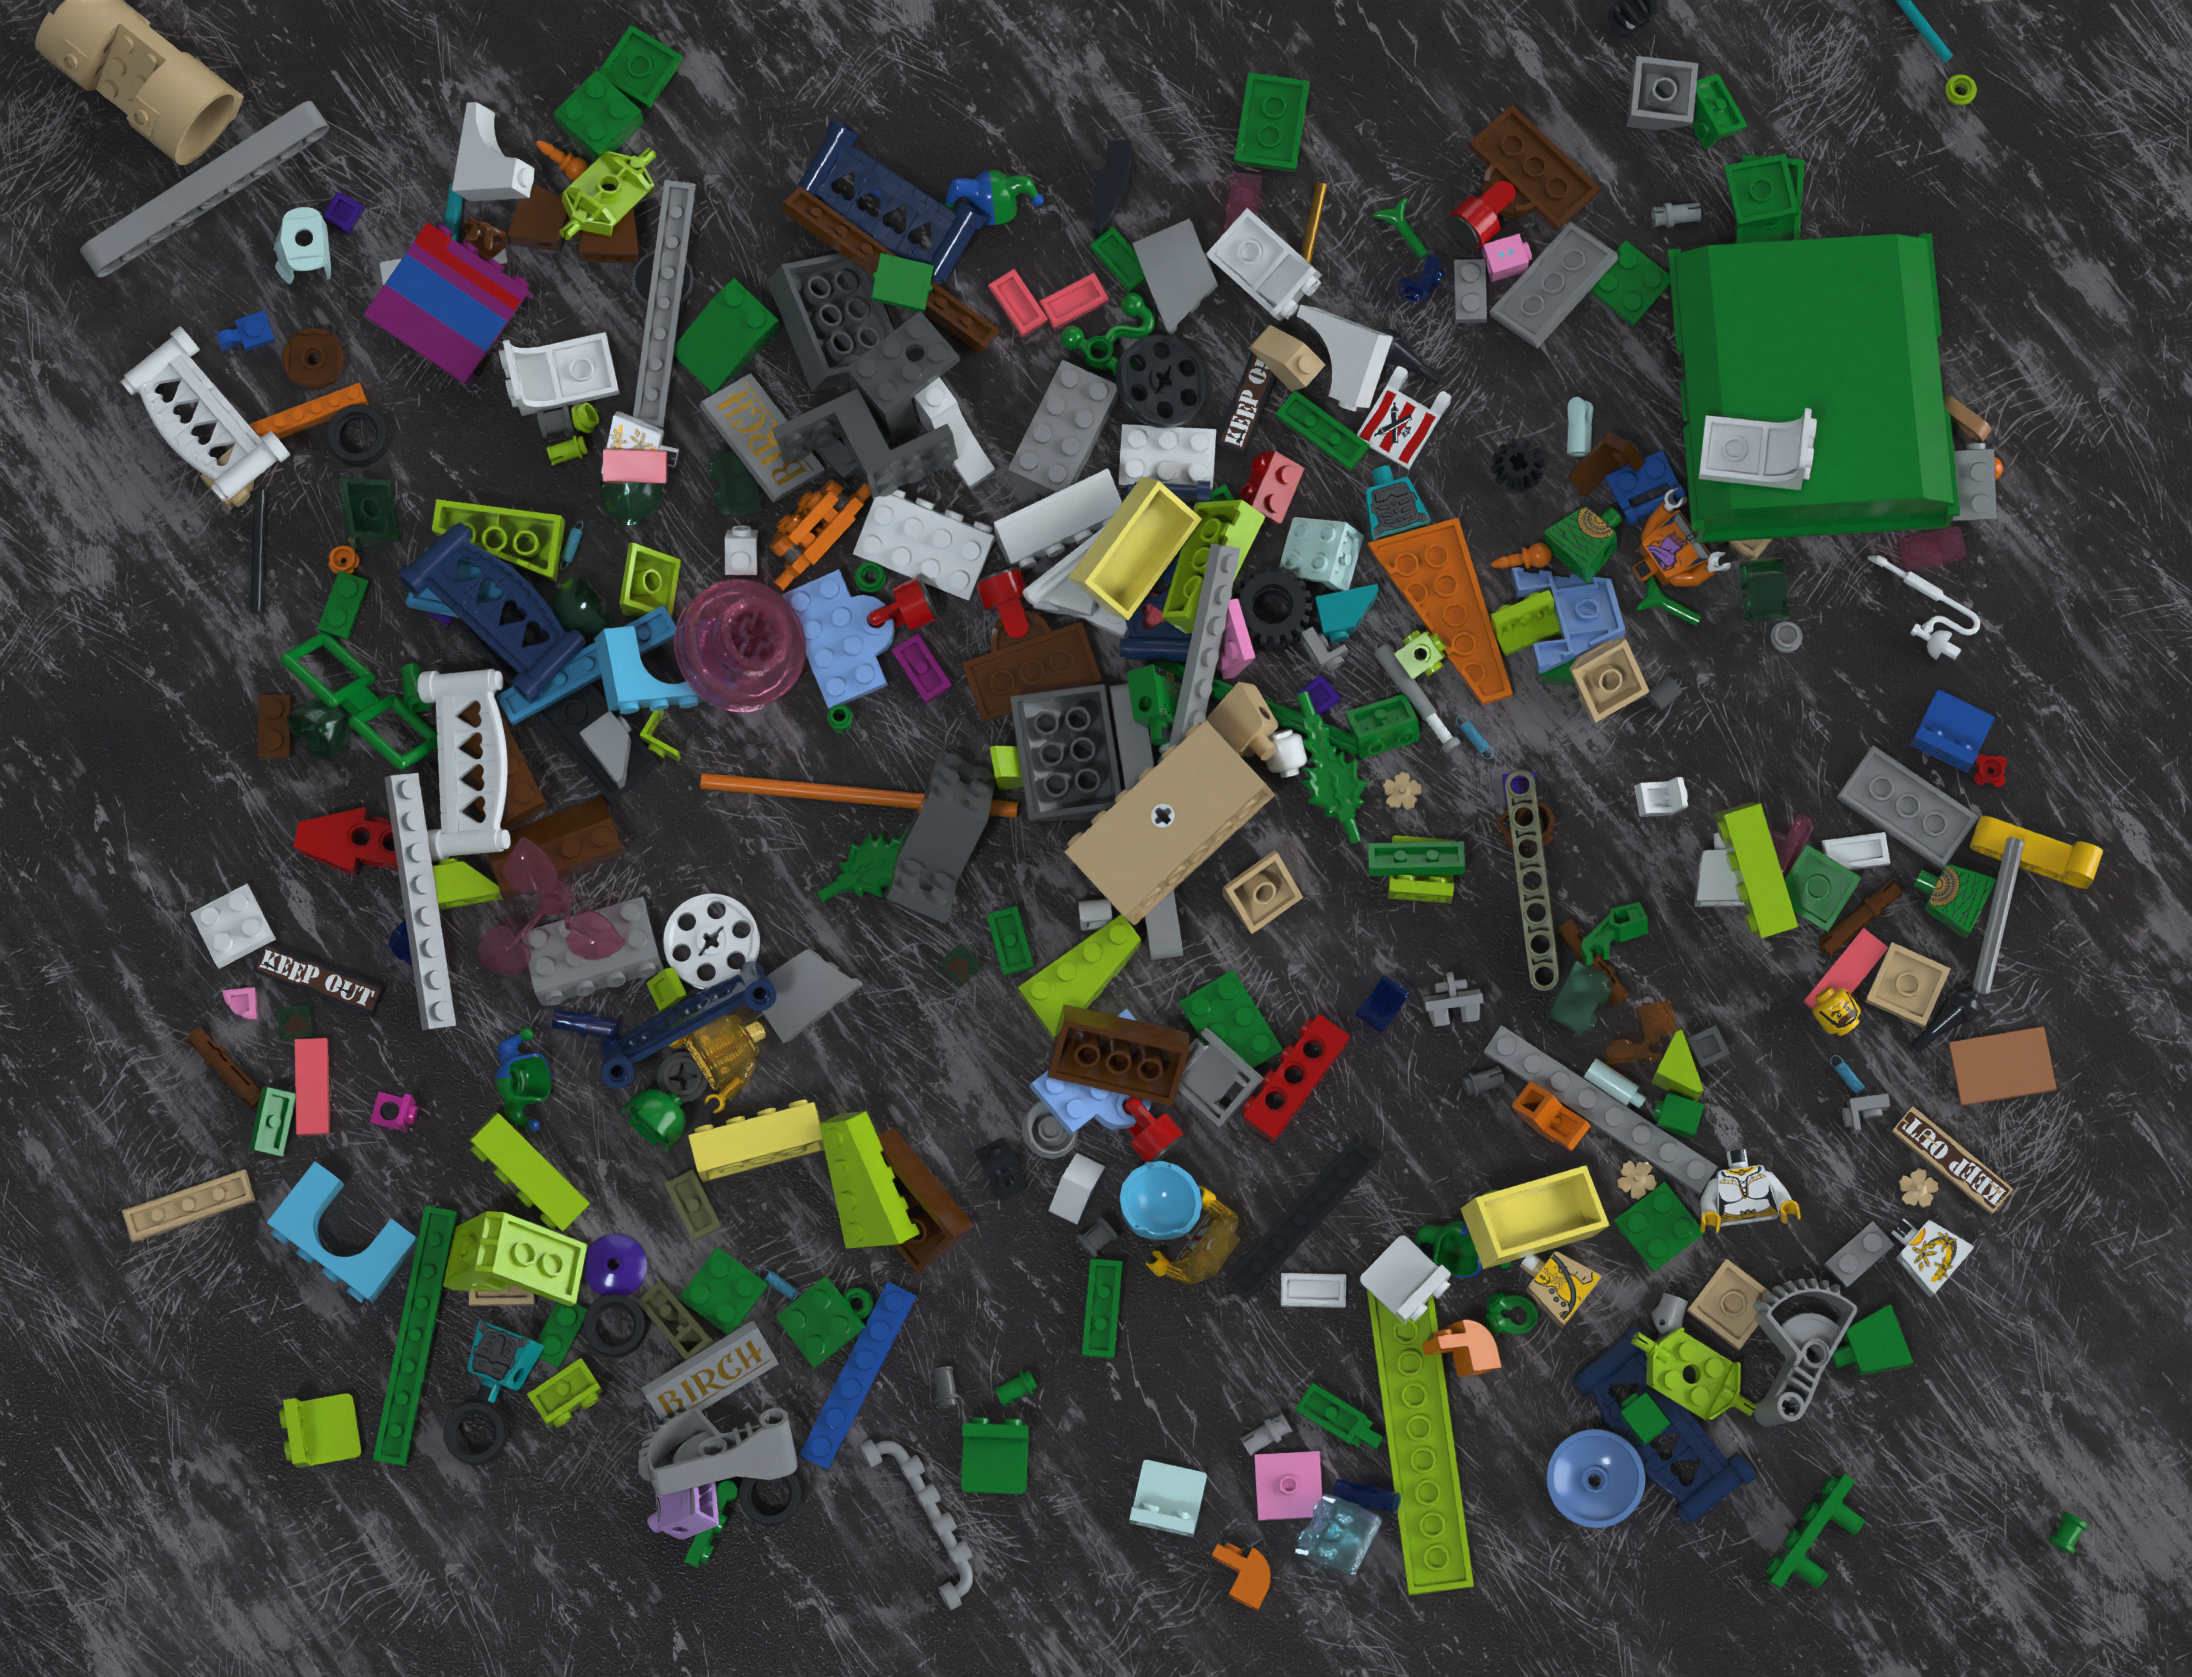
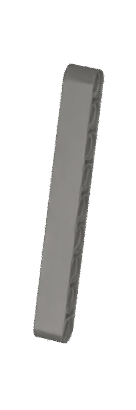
M312 101L298 105L90 239L81 247L80 253L98 278L111 274L323 137L328 132L329 125Z
M1127 683L1109 686L1124 789L1129 788L1131 790L1140 782L1138 778L1141 773L1150 766L1154 768L1148 728L1136 723L1133 719ZM1173 890L1145 916L1151 960L1183 956Z

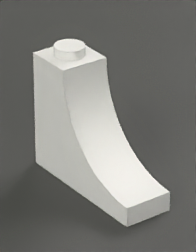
M477 102L467 103L452 191L469 201L530 198L535 168L518 158L505 157L495 137V113Z
M1300 305L1297 317L1303 319L1316 329L1324 340L1330 354L1332 383L1329 397L1339 400L1338 406L1351 411H1356L1357 407L1369 408L1393 337L1317 307Z
M940 377L914 396L916 416L928 432L945 424H948L958 455V459L954 460L952 465L969 489H972L996 472V469L981 449L965 422L956 399Z

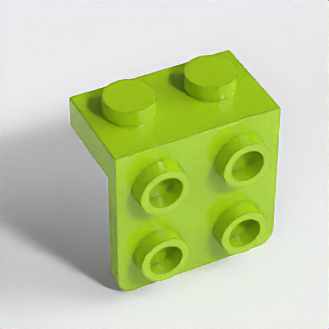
M345 1393L306 1401H299L297 1398L283 1400L284 1409L279 1410L280 1422L283 1429L287 1428L289 1441L284 1442V1449L287 1461L292 1460L294 1466L303 1468L354 1459L361 1455L362 1450L352 1395Z

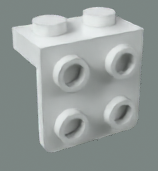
M1399 1236L1361 1275L1360 1282L1405 1325L1410 1319L1416 1322L1428 1309L1425 1303L1433 1295L1438 1299L1449 1288L1451 1284L1447 1281L1451 1273L1443 1265L1438 1267L1406 1236Z

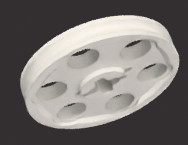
M703 894L685 901L673 912L665 927L663 946L670 967H674L678 977L693 987L705 990L740 974V969L736 970L728 966L727 961L730 955L740 953L745 957V963L749 961L756 962L760 950V936L753 916L740 902L721 894ZM714 903H721L726 908L725 915L720 919H713L708 915V909ZM686 914L692 915L696 919V925L689 931H684L678 927L680 917ZM739 922H745L751 928L749 935L741 939L735 937L732 932L733 927ZM715 935H719L717 937L719 946L717 948L710 946L708 949H705L707 945L704 940L705 937L713 938ZM681 945L687 946L691 950L689 959L684 962L676 961L673 958V951ZM711 965L715 968L716 974L712 980L702 981L698 978V970L701 966Z

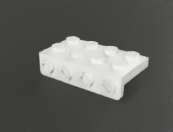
M896 489L894 493L888 496L874 498L853 554L911 578L918 577V579H922L928 585L971 601L993 542H996L995 534L991 533L993 527L975 521L974 525H970L962 521L963 515L946 509L945 514L933 510L935 504L921 498H917L916 502L904 498L906 492Z

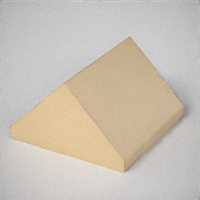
M1275 850L1223 886V897L1251 934L1303 898L1278 852Z

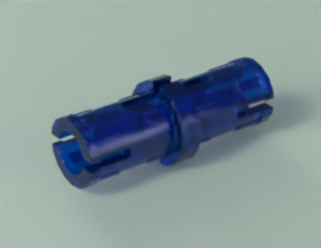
M559 1009L554 1011L553 1017L566 1021L552 1020V1029L578 1032L582 1037H587L588 1034L616 1039L618 1032L616 1030L605 1029V1027L618 1029V1019L591 1016V1012L585 1011L583 1014Z
M1337 1479L1333 1487V1499L1359 1504V1507L1363 1509L1371 1507L1396 1514L1400 1507V1493L1375 1488L1370 1483L1361 1485Z

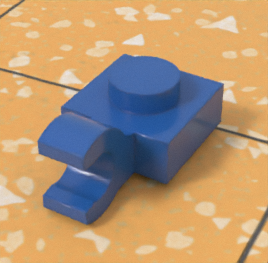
M265 310L235 320L238 329H228L216 333L222 351L243 344L245 351L248 352L275 343Z

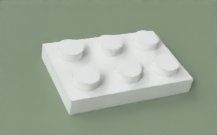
M1122 424L1118 488L1128 489V484H1134L1141 477L1158 480L1161 483L1198 484V480L1211 481V491H1213L1216 429L1183 427L1163 429L1146 425Z

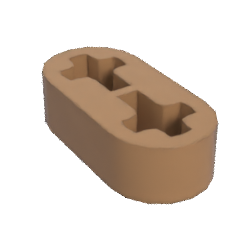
M1944 395V409L1950 412L1951 425L1972 441L1983 443L1992 431L1990 425L1955 398Z

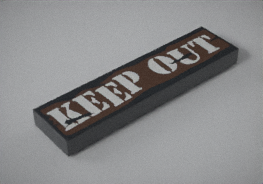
M1251 352L1216 441V446L1246 456L1276 379V375L1253 352Z
M271 943L263 946L253 969L254 973L371 1018L384 991L383 986Z

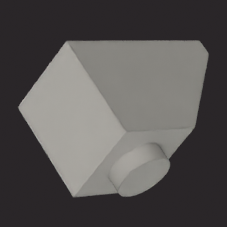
M608 711L579 734L618 788L621 789L625 786L632 743L628 732L631 731V728L621 715L616 718L611 711Z

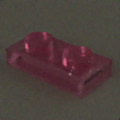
M1960 526L1903 538L1897 541L1905 572L1962 560L1967 557Z

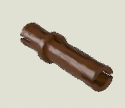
M1889 879L1870 897H1864L1861 900V905L1817 941L1819 947L1831 957L1874 918L1878 920L1883 915L1881 912L1903 895L1901 890Z
M1573 919L1568 920L1556 930L1580 963L1592 977L1591 982L1594 986H1599L1613 1007L1620 1005L1630 996L1629 992L1614 975L1615 970L1611 965L1607 966L1598 953L1593 954V964L1586 966L1581 955V944L1585 935H1583Z
M201 1027L195 1029L187 1037L186 1042L204 1059L203 1063L208 1068L212 1067L244 1100L251 1110L256 1108L259 1104L261 1090L226 1054L227 1050L223 1046H218Z

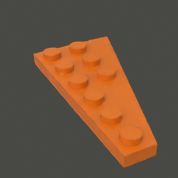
M1459 518L1367 543L1369 550L1431 635L1436 633L1446 646V649L1443 650L1444 654L1479 703L1483 706L1511 698L1513 696Z

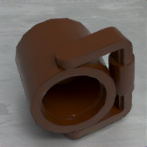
M1538 801L1544 848L1554 839L1551 833L1555 821L1551 809L1546 804ZM1522 807L1516 811L1515 818L1518 823L1527 825L1533 821L1534 815L1530 809ZM1507 810L1498 817L1496 825L1503 833L1501 837L1513 850L1511 829H1508L1503 823L1509 817V811ZM1531 839L1523 840L1519 845L1520 852L1524 856L1530 857L1537 853V844Z

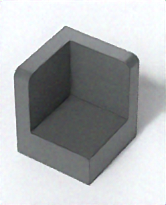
M1716 1025L1686 1039L1688 1047L1700 1069L1719 1060L1723 1062L1730 1055Z

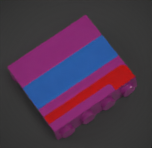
M427 222L368 307L364 316L472 388L478 379L473 373L525 297L527 296L532 299L534 295L527 289L530 284L516 274L512 278L502 273L505 267L491 257L487 261L477 256L479 250L465 240L459 244L452 239L454 233L440 223L435 228Z

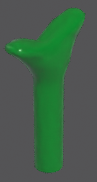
M1408 198L1401 199L1394 209L1374 212L1373 218L1383 220L1397 228L1419 260L1429 254L1405 220Z
M1653 576L1647 579L1646 597L1638 603L1636 607L1637 612L1651 607H1660L1694 626L1698 625L1702 617L1701 615L1666 597L1657 586Z

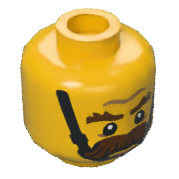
M1827 987L1816 995L1815 999L1818 1002L1814 1005L1812 1012L1828 1034L1837 1033L1839 1036H1842L1859 1024L1858 1017L1861 1009L1845 988L1833 990L1831 987Z

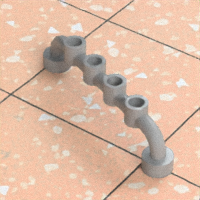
M869 1439L860 1444L859 1449L870 1468L883 1462L881 1458L883 1454H891L896 1458L903 1475L915 1492L918 1502L925 1510L936 1534L941 1539L951 1561L960 1573V1581L957 1585L953 1586L949 1581L938 1587L939 1593L950 1611L962 1605L960 1598L969 1591L973 1584V1572L968 1562L973 1555L964 1540L957 1543L952 1534V1531L956 1530L957 1526L948 1511L941 1514L936 1503L941 1501V1497L933 1483L926 1486L920 1474L924 1473L925 1469L919 1457L914 1455L910 1458L906 1450L894 1441H882L874 1444Z

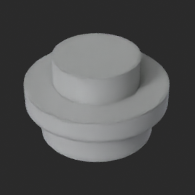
M1782 621L1773 627L1770 640L1776 650L1790 653L1800 646L1802 632L1795 623Z

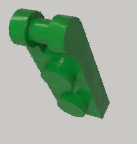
M723 1481L716 1490L719 1525L696 1534L684 1560L686 1564L698 1569L701 1563L707 1564L714 1549V1546L709 1545L714 1533L720 1535L728 1518L723 1515L728 1503L736 1501L739 1496V1490L732 1481Z

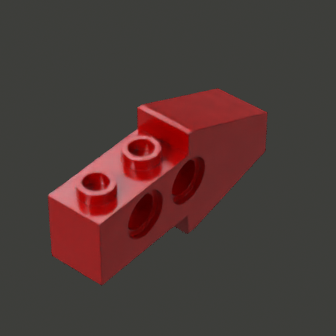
M358 808L298 822L293 847L301 855L358 876L360 864L398 870L396 852L386 849L387 842L393 838L391 821L383 818H373L372 822L369 821L370 814L366 808ZM363 832L370 834V840L367 844L362 846L355 844V838L358 834Z

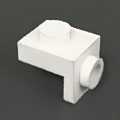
M744 525L734 526L732 530H727L725 535V575H757L758 530H751V527Z
M1675 777L1668 782H1647L1634 786L1640 817L1673 815L1688 807V792L1685 788L1683 777Z

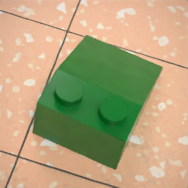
M734 278L709 302L675 344L673 356L712 394H715L781 331L779 321Z

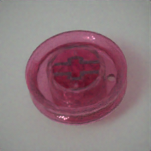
M725 580L704 590L685 607L678 619L674 635L676 661L686 682L705 701L728 711L749 712L768 706L784 695L795 684L805 662V636L797 614L780 594L768 586L752 580Z

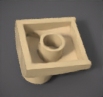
M1624 637L1605 641L1579 656L1569 668L1579 692V701L1586 708L1591 720L1595 723L1650 692L1629 644Z

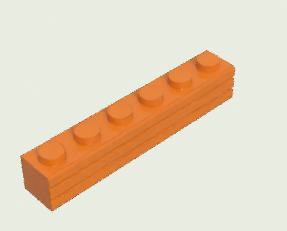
M359 382L249 425L260 439L270 430L278 439L329 421L340 409L349 405L368 406L369 404Z

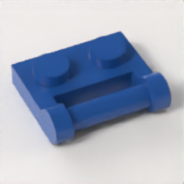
M1662 450L1644 458L1645 464L1638 472L1624 467L1605 476V481L1629 527L1638 523V519L1653 513L1662 502H1665V494L1634 508L1630 505V501L1667 485L1669 490L1678 488L1673 494V500L1676 503H1679L1686 496Z

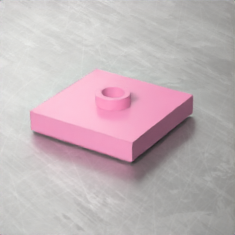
M1320 1451L1254 1455L1258 1521L1323 1518Z

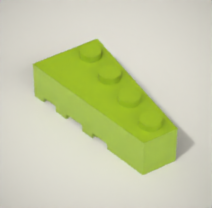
M436 499L432 531L437 536L444 534L453 524L456 525L461 522L471 531L472 537L469 540L473 545L484 549L503 562L557 582L565 519L561 515Z
M1243 500L1200 502L1194 505L1193 511L1202 520L1182 546L1161 616L1185 634L1193 632L1211 543L1240 548L1235 580L1266 517Z
M1748 802L1713 813L1720 838L1727 851L1728 865L1730 870L1734 872L1738 883L1735 886L1741 903H1745L1748 912L1745 915V920L1749 932H1755L1756 937L1764 938L1798 927L1761 803Z
M1121 914L1018 987L1020 997L1053 1042L1063 1004L1087 1009L1103 992V989L1113 977L1120 972L1139 950L1141 938L1128 920Z
M867 1111L842 1113L819 1123L846 1249L901 1244L920 1234L916 1224H911L906 1213V1209L909 1207L904 1196H899L892 1179L895 1178L892 1168L891 1166L888 1167L881 1155L883 1148Z
M494 1112L467 1139L473 1145L470 1150L483 1163L488 1159L496 1167L493 1173L506 1186L511 1182L519 1190L516 1196L528 1208L534 1204L543 1213L539 1218L552 1231L556 1227L564 1231L590 1204L499 1113Z

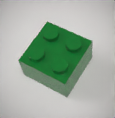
M597 70L553 113L557 126L595 161L606 151L615 152L644 123L641 110Z

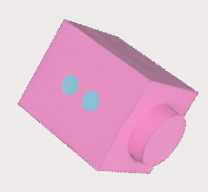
M1520 234L1483 244L1482 256L1486 261V268L1491 282L1524 273L1528 269L1529 261L1532 260L1530 247L1527 242L1522 243Z

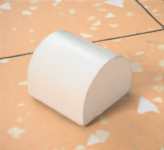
M1108 899L1078 901L1081 930L1101 929L1112 921L1111 902Z

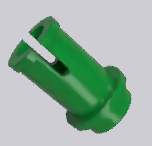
M841 704L831 707L827 714L828 723L836 733L843 734L844 729L848 732L852 724L851 710ZM838 715L840 718H844L842 721H836Z
M1029 1370L1024 1373L1020 1371L1019 1376L994 1388L1003 1406L1028 1392L1030 1395L1033 1394L1032 1390L1038 1388Z

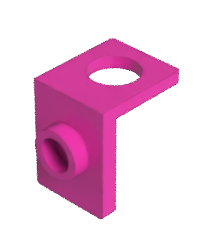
M379 1092L370 1122L408 1132L409 1125L415 1123L418 1106H415L416 1101L409 1094H404L402 1098ZM388 1102H393L399 1107V1114L393 1120H385L381 1116V1108Z

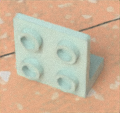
M1294 517L1279 567L1285 568L1284 573L1288 575L1291 571L1297 574V580L1322 582L1334 592L1349 590L1364 535L1346 522Z
M1144 1460L1134 1505L1129 1518L1130 1524L1194 1537L1207 1474L1151 1460Z

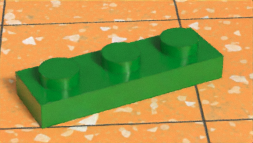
M1296 390L1292 392L1275 415L1278 420L1349 472L1354 469L1370 448L1367 442Z
M1464 841L1368 843L1369 876L1465 874Z
M1090 1259L1082 1357L1114 1359L1123 1261Z

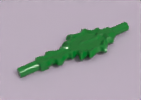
M1308 691L1300 693L1296 697L1304 716L1302 720L1303 730L1308 734V738L1303 740V745L1311 752L1312 757L1309 760L1315 765L1314 768H1303V771L1310 778L1302 781L1306 788L1311 791L1312 796L1308 799V803L1325 808V817L1336 816L1338 823L1342 822L1350 845L1362 841L1354 819L1356 817L1355 809L1364 803L1359 796L1367 786L1368 781L1358 779V761L1356 758L1346 763L1343 751L1336 755L1337 748L1335 746L1332 747L1329 742L1330 727L1323 726V720L1319 714H1316Z
M909 826L900 838L892 837L888 844L885 841L883 832L876 840L869 834L861 845L851 843L848 861H840L839 863L842 873L836 876V881L817 891L821 901L825 902L842 891L846 893L851 890L859 897H862L865 891L877 897H882V888L890 884L896 853Z

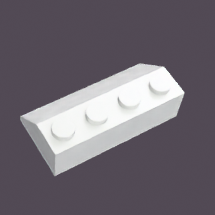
M1107 468L994 522L996 541L1009 567H1016L1021 569V571L1027 570L1037 564L1036 560L1046 555L1049 558L1057 556L1065 550V546L1075 541L1077 544L1084 543L1093 536L1094 532L1106 526L1122 504L1109 469Z

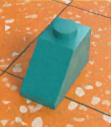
M1377 584L1315 597V609L1320 631L1326 640L1330 639L1333 643L1349 639V635L1355 633L1378 598L1379 589Z

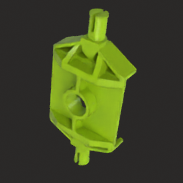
M647 147L638 157L606 151L563 191L562 203L570 217V222L559 231L560 235L563 238L565 237V240H570L578 230L611 236L613 227L648 193L649 196H653L654 183L645 168L656 158L655 152L653 150L650 151L651 148ZM613 184L617 189L606 191L601 185Z
M1683 1327L1673 1329L1657 1341L1650 1340L1640 1332L1633 1336L1636 1339H1632L1631 1344L1646 1352V1383L1648 1386L1705 1421L1713 1420L1731 1407H1736L1748 1416L1753 1414L1754 1410L1752 1409L1756 1408V1404L1741 1396L1740 1393L1741 1363L1731 1362L1683 1332L1685 1330ZM1688 1365L1693 1367L1696 1372V1378L1691 1384L1687 1383L1683 1378V1370Z

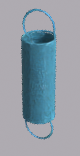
M575 527L571 529L560 557L561 560L568 563L572 562L583 534L581 530Z
M1469 720L1460 726L1462 732L1481 754L1491 747Z
M1844 1060L1834 1068L1854 1094H1858L1861 1092V1089H1865V1086Z
M769 1271L770 1273L764 1282L792 1300L794 1298L795 1300L799 1289L774 1272Z

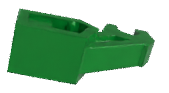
M1640 902L1610 909V914L1587 937L1583 938L1581 955L1586 966L1593 964L1594 953L1601 954L1604 961L1609 960V944L1613 940L1621 943L1648 934V918Z

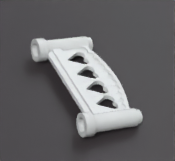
M179 326L170 333L172 337L126 373L124 375L125 378L120 382L132 396L136 393L141 395L151 420L170 447L192 467L214 480L215 484L211 486V489L223 502L227 498H232L276 461L283 462L290 456V453L271 430L261 439L191 359L200 349L184 329ZM180 381L175 397L169 403L163 402L162 394L155 393V389L159 384ZM198 402L193 418L187 424L181 423L180 415L173 414V410L177 405ZM216 423L209 443L205 445L199 444V437L191 434L195 426ZM235 444L229 461L224 466L217 465V458L209 455L210 450L214 447Z
M486 669L440 674L438 671H427L419 675V696L424 703H436L441 829L429 830L427 832L432 862L448 859L449 856L502 852L510 846L509 832L500 828L506 798L508 774L505 734L494 694L503 687V676L500 671ZM475 701H478L481 705V710L478 714L482 721L477 728L463 721L458 716ZM476 733L482 735L480 747L483 749V755L480 759H475L460 749ZM479 764L484 769L481 777L484 780V788L481 791H477L461 781L467 773ZM480 796L485 799L483 810L485 811L486 818L482 823L463 813V810Z

